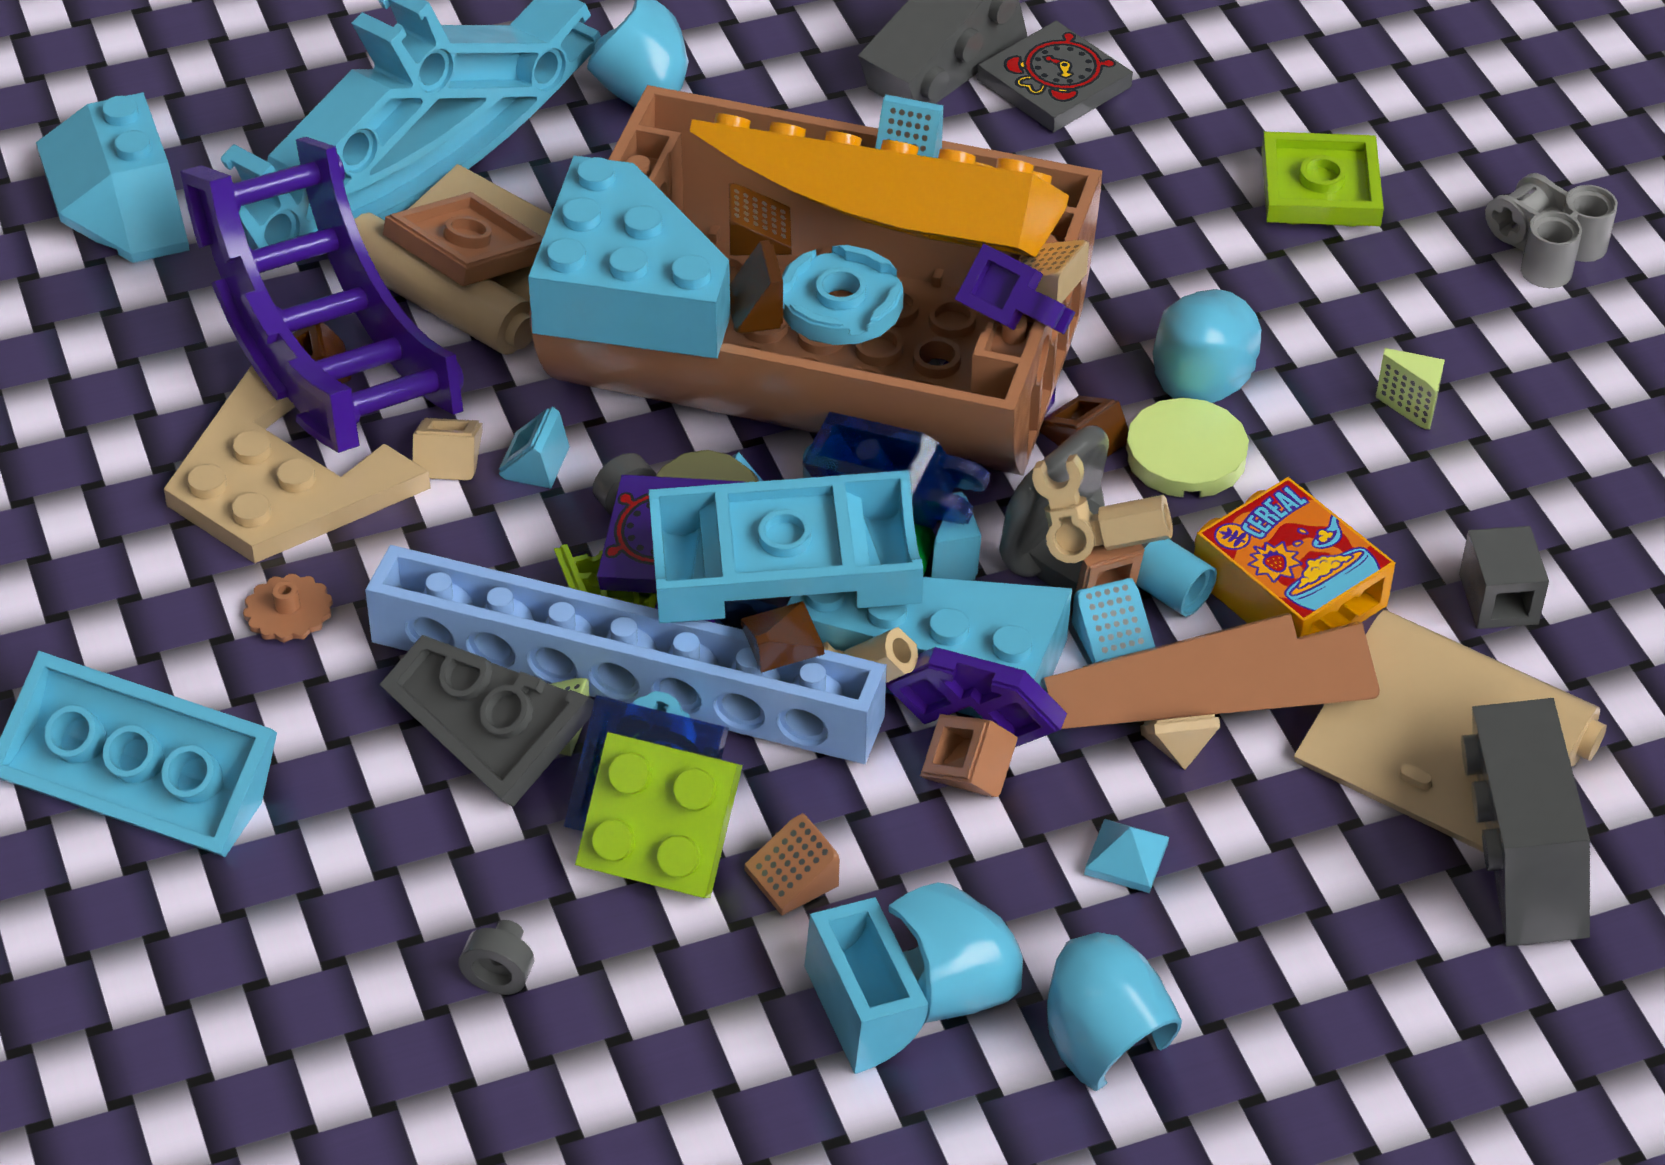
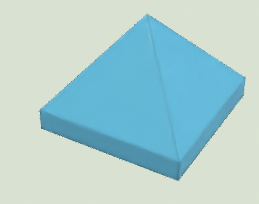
M1104 819L1086 864L1084 875L1150 893L1168 846L1169 837Z

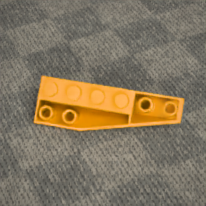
M722 113L715 114L714 123L694 119L691 121L690 132L737 163L788 190L865 223L922 239L981 248L984 243L1000 252L1036 257L1067 208L1069 195L1051 185L1052 176L1033 171L1034 165L1019 160L998 158L995 168L987 164L975 162L976 156L951 149H940L938 158L917 155L919 147L894 140H883L881 149L861 146L862 138L837 131H826L825 140L805 137L806 129L780 122H771L769 131L750 129V120Z

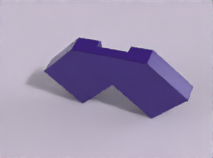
M937 647L919 653L916 666L912 672L886 683V687L924 725L937 720L939 714L950 715L971 706L983 719L991 720L1017 736L1018 739L1015 747L1061 730L1067 715L1065 710L1025 670Z

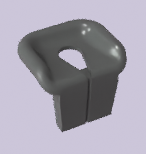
M1094 425L1085 426L1076 431L1043 460L1046 463L1049 477L1056 482H1065L1069 479L1066 461L1069 455L1077 454L1084 467L1083 481L1078 488L1079 494L1087 498L1090 512L1098 514L1099 507L1105 506L1101 481L1108 454L1109 439L1102 428ZM1032 469L1017 486L1008 503L999 553L1005 565L1013 573L1021 577L1036 576L1053 587L1072 588L1071 596L1074 597L1082 561L1065 563L1057 560L1050 553L1046 539L1049 526L1044 510L1049 502L1048 499L1041 496L1035 489L1032 480ZM1144 543L1142 546L1145 548L1149 543Z

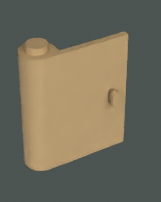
M459 164L454 166L409 208L472 192L542 237L551 218V214ZM369 212L361 214L354 219L368 254L388 289L502 354H512L518 349L525 348L532 341L528 281L532 266L467 286H461L384 236L385 220Z
M1383 610L1366 633L1380 688L1378 697L1368 700L1324 704L1296 751L1294 762L1483 852L1482 830H1485L1486 826L1485 822H1476L1471 788L1472 782L1478 781L1477 775L1466 776L1461 747V736L1473 734L1472 706L1554 698L1571 767L1575 766L1581 757L1588 761L1594 757L1604 738L1607 725L1598 721L1600 707L1388 610Z

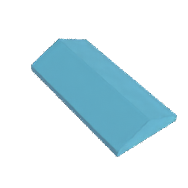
M38 651L0 737V779L226 857L262 804L277 732L271 728Z

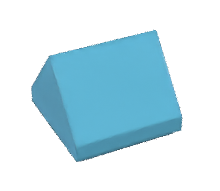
M553 406L550 409H545L516 431L499 467V475L509 481L552 488L570 448L562 418L557 409Z

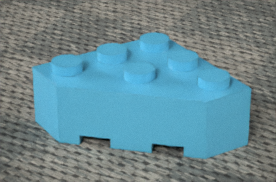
M574 155L528 276L532 333L717 359L730 320L729 259L634 163Z

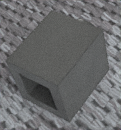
M1531 526L1468 530L1459 575L1476 629L1539 625L1549 579Z

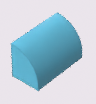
M876 897L810 914L804 967L853 1072L857 1074L887 1061L903 1050L921 1030L926 1020L929 1004Z

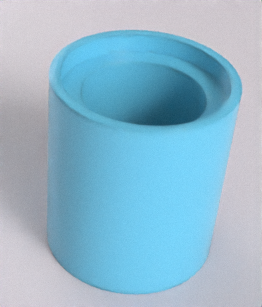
M1170 539L1150 542L1144 548L1136 586L1185 617L1194 614L1205 603L1213 590L1217 578L1216 568Z

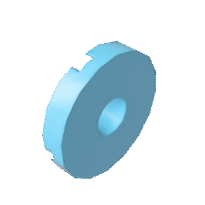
M850 245L832 246V253H824L816 256L815 249L801 254L786 266L782 274L783 318L792 330L813 341L831 345L860 344L877 338L896 324L903 309L902 281L900 282L897 278V269L890 260L869 249ZM844 290L853 294L846 297H836L829 293Z

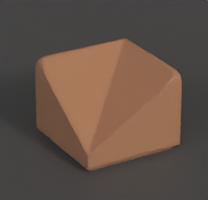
M939 714L920 776L927 780L984 796L999 797L1018 737L991 720Z

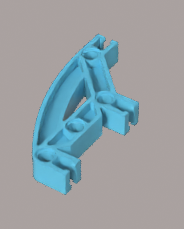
M378 0L383 8L388 9L391 7L397 21L394 27L363 12L351 23L371 57L374 68L352 69L268 155L267 161L235 144L222 155L221 161L229 170L235 166L243 181L300 165L295 139L309 137L336 146L337 154L344 166L345 178L343 183L354 219L361 214L370 212L385 220L386 216L411 207L457 164L469 169L506 140L594 52V44L601 35L598 30L583 24L591 17V14L586 4L579 0H533L510 25H441L431 5L425 0ZM306 188L241 206L239 211L244 233L252 250L318 231Z

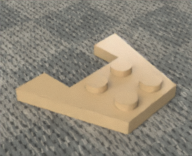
M251 365L167 483L164 493L167 507L251 562L257 563L431 489L428 470L386 444L381 445L340 477L267 431L266 428L295 406L288 397L276 400Z

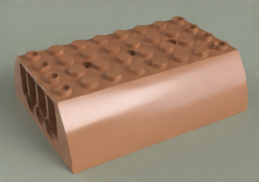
M647 85L608 160L634 163L729 259L730 283L750 256L730 255L729 183H735L790 207L792 254L776 255L781 276L786 266L801 254L815 249L816 256L832 253V246L850 245L869 249L890 260L897 269V278L900 282L902 281L903 309L896 324L881 336L860 344L831 345L810 340L792 330L784 318L780 329L737 333L734 330L730 314V320L717 359L533 334L530 309L529 318L534 347L544 371L554 379L823 435L832 432L839 433L847 440L1024 476L1081 317L1094 246L1103 171L942 141V149L972 154L976 156L975 162L996 168L998 158L1014 159L1034 165L1033 171L1052 176L1051 185L1069 195L1067 208L1046 243L1085 240L1089 242L1087 274L1062 302L1067 308L1076 312L1065 334L1025 314L1022 315L1016 329L1013 330L955 300L981 248L922 239L865 223L788 190L737 163L690 132L692 119L714 123L715 114L722 113L750 120V129L769 131L771 122H780L806 129L805 137L825 140L826 131H837L862 138L861 146L875 148L878 128ZM1002 252L1018 261L1023 257V255ZM839 290L829 294L836 297H846L853 293ZM936 358L949 362L940 366L927 364L931 359Z

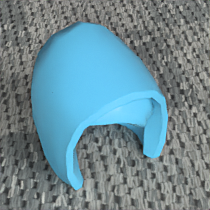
M634 0L633 9L617 28L610 30L596 41L594 52L588 60L587 69L610 92L634 108L647 85L680 91L683 87L689 60L686 54L682 31L676 17L656 0Z
M1219 289L1198 291L1184 296L1165 309L1159 323L1152 353L1155 375L1163 390L1173 399L1190 398L1214 403L1241 389L1250 379L1251 373L1255 371L1256 359L1260 353L1262 329L1257 315L1246 301L1232 292Z
M937 882L910 891L889 905V912L904 922L918 942V947L905 951L903 954L929 1004L924 1023L974 1014L1011 1000L1022 989L1023 955L1013 933L1000 916L977 902L966 892L951 884Z
M1099 932L1066 942L1056 959L1047 1000L1049 1035L1060 1058L1079 1081L1094 1091H1098L1108 1083L1105 1075L1110 1067L1135 1043L1151 1033L1157 1049L1163 1050L1177 1036L1181 1029L1182 1020L1160 976L1147 959L1128 942L1117 935Z

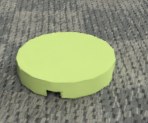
M1176 398L1159 401L1139 412L1130 423L1126 450L1131 471L1146 486L1169 496L1184 497V491H1200V497L1216 495L1232 487L1244 473L1249 439L1242 423L1227 409L1205 400Z

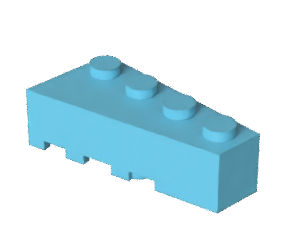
M923 577V603L857 608L854 591L791 596L787 605L804 601L821 642L827 641L835 650L845 651L899 627L917 644L918 654L937 647L1025 670L1047 691L1044 677L1054 674L1067 642L1072 588ZM886 687V693H889V694L894 695V694ZM971 706L957 711L958 713L983 719Z

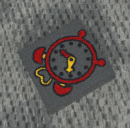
M1056 20L978 65L977 80L1054 133L1132 87L1133 71Z

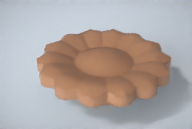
M288 574L284 578L275 576L270 578L266 584L257 585L254 588V594L246 597L245 606L247 608L243 610L244 619L249 622L250 631L260 633L264 640L277 639L285 643L292 639H305L310 633L321 630L323 627L322 623L331 617L330 607L333 601L331 595L327 594V587L323 583H315L314 578L311 576L301 578L296 574Z

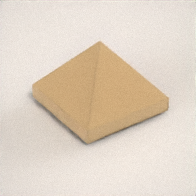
M1215 714L1144 721V725H1140L1141 735L1186 770L1220 728L1219 717H1215Z

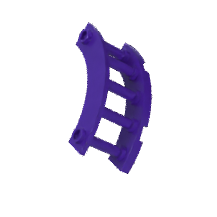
M309 137L295 139L300 165L236 183L232 182L231 175L203 165L180 171L185 199L198 247L200 249L210 246L221 277L220 280L214 281L211 284L224 315L242 350L276 400L288 397L301 412L296 415V422L306 432L323 445L340 453L360 446L357 423L360 416L424 396L436 406L453 415L463 412L461 389L464 378L462 369L457 362L456 354L444 349L424 334L404 313L381 279L354 220L343 183L345 178L344 166L337 154L336 146ZM306 188L318 231L252 250L248 245L239 215L241 206ZM327 253L343 291L282 310L275 306L260 273ZM355 313L374 343L314 361L292 332ZM388 363L401 375L400 378L352 393L350 387L338 381V379Z

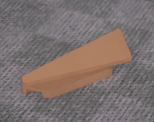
M1290 613L1099 661L1082 668L1044 677L1048 694L1067 713L1062 729L1368 700L1377 698L1380 693L1363 623L1354 622L1297 637Z

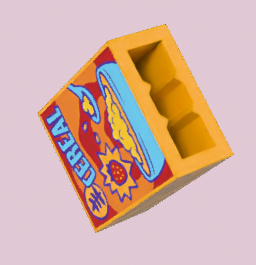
M1289 477L1266 491L1259 490L1255 492L1243 505L1222 518L1209 520L1197 532L1194 542V555L1217 570L1216 582L1211 593L1246 623L1290 613L1296 635L1301 637L1354 622L1362 623L1388 605L1396 562Z

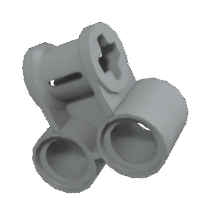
M1530 173L1519 180L1514 192L1509 195H1499L1488 202L1485 209V218L1489 228L1497 238L1524 252L1521 273L1527 281L1538 287L1559 288L1571 280L1575 261H1596L1607 253L1618 202L1611 192L1599 186L1580 185L1567 192L1555 185L1546 176L1539 173Z

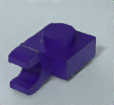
M984 243L955 297V300L1013 330L1016 329L1022 315L1025 314L1065 334L1076 313L1064 304L1035 291L1043 276L1041 272Z

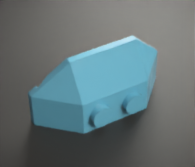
M143 92L128 96H115L108 100L87 104L36 142L38 154L61 223L97 243L117 249L118 255L132 263L190 250L169 163Z

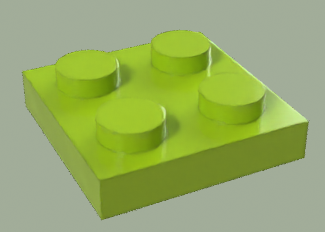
M1264 131L1261 150L1267 222L1344 225L1350 227L1381 226L1384 206L1376 135Z
M607 732L575 865L701 898H711L743 765Z

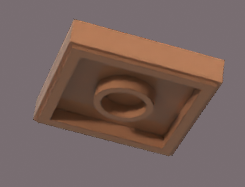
M472 192L390 214L385 217L383 229L384 236L461 286H467L532 266L543 239L541 235Z

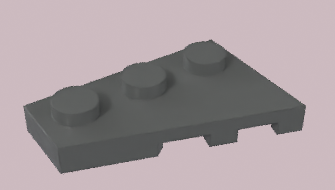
M424 635L416 641L379 684L501 800L512 807L515 806L600 707V704L589 696L572 690L561 689L535 676L507 669L491 663L484 657Z

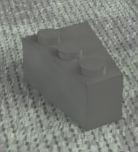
M908 0L862 50L858 58L868 89L882 97L887 94L936 104L976 75L980 63L1023 40L1028 35L1019 0Z
M1554 698L1472 706L1473 734L1461 736L1462 757L1466 776L1477 775L1478 781L1472 782L1471 785L1473 808L1476 822H1485L1486 829L1482 830L1484 859L1487 871L1494 872L1506 947L1590 938V838Z

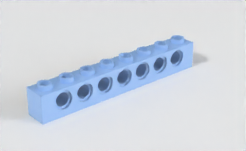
M394 545L389 546L365 589L371 640L373 643L409 651L416 641L424 635L484 657L491 663L507 669L535 676L548 684L574 678H586L589 680V695L591 697L631 706L634 700L651 692H665L676 698L682 710L688 713L696 723L865 765L885 717L887 664L824 649V655L761 673L742 629L705 620L659 623L658 609Z

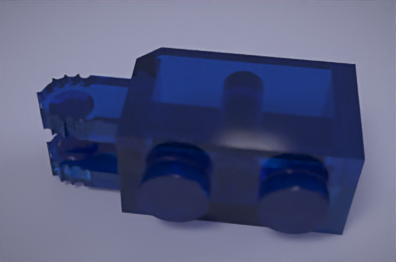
M830 411L802 462L811 477L909 470L914 524L933 529L938 520L950 523L955 522L962 525L968 524L974 513L972 511L974 506L965 498L952 492L955 487L965 490L971 489L974 492L985 491L991 474L976 462L947 455L940 443L925 433Z

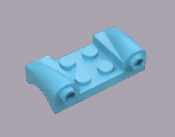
M909 470L649 490L659 623L724 619V601L854 591L857 608L923 603V563L916 541Z

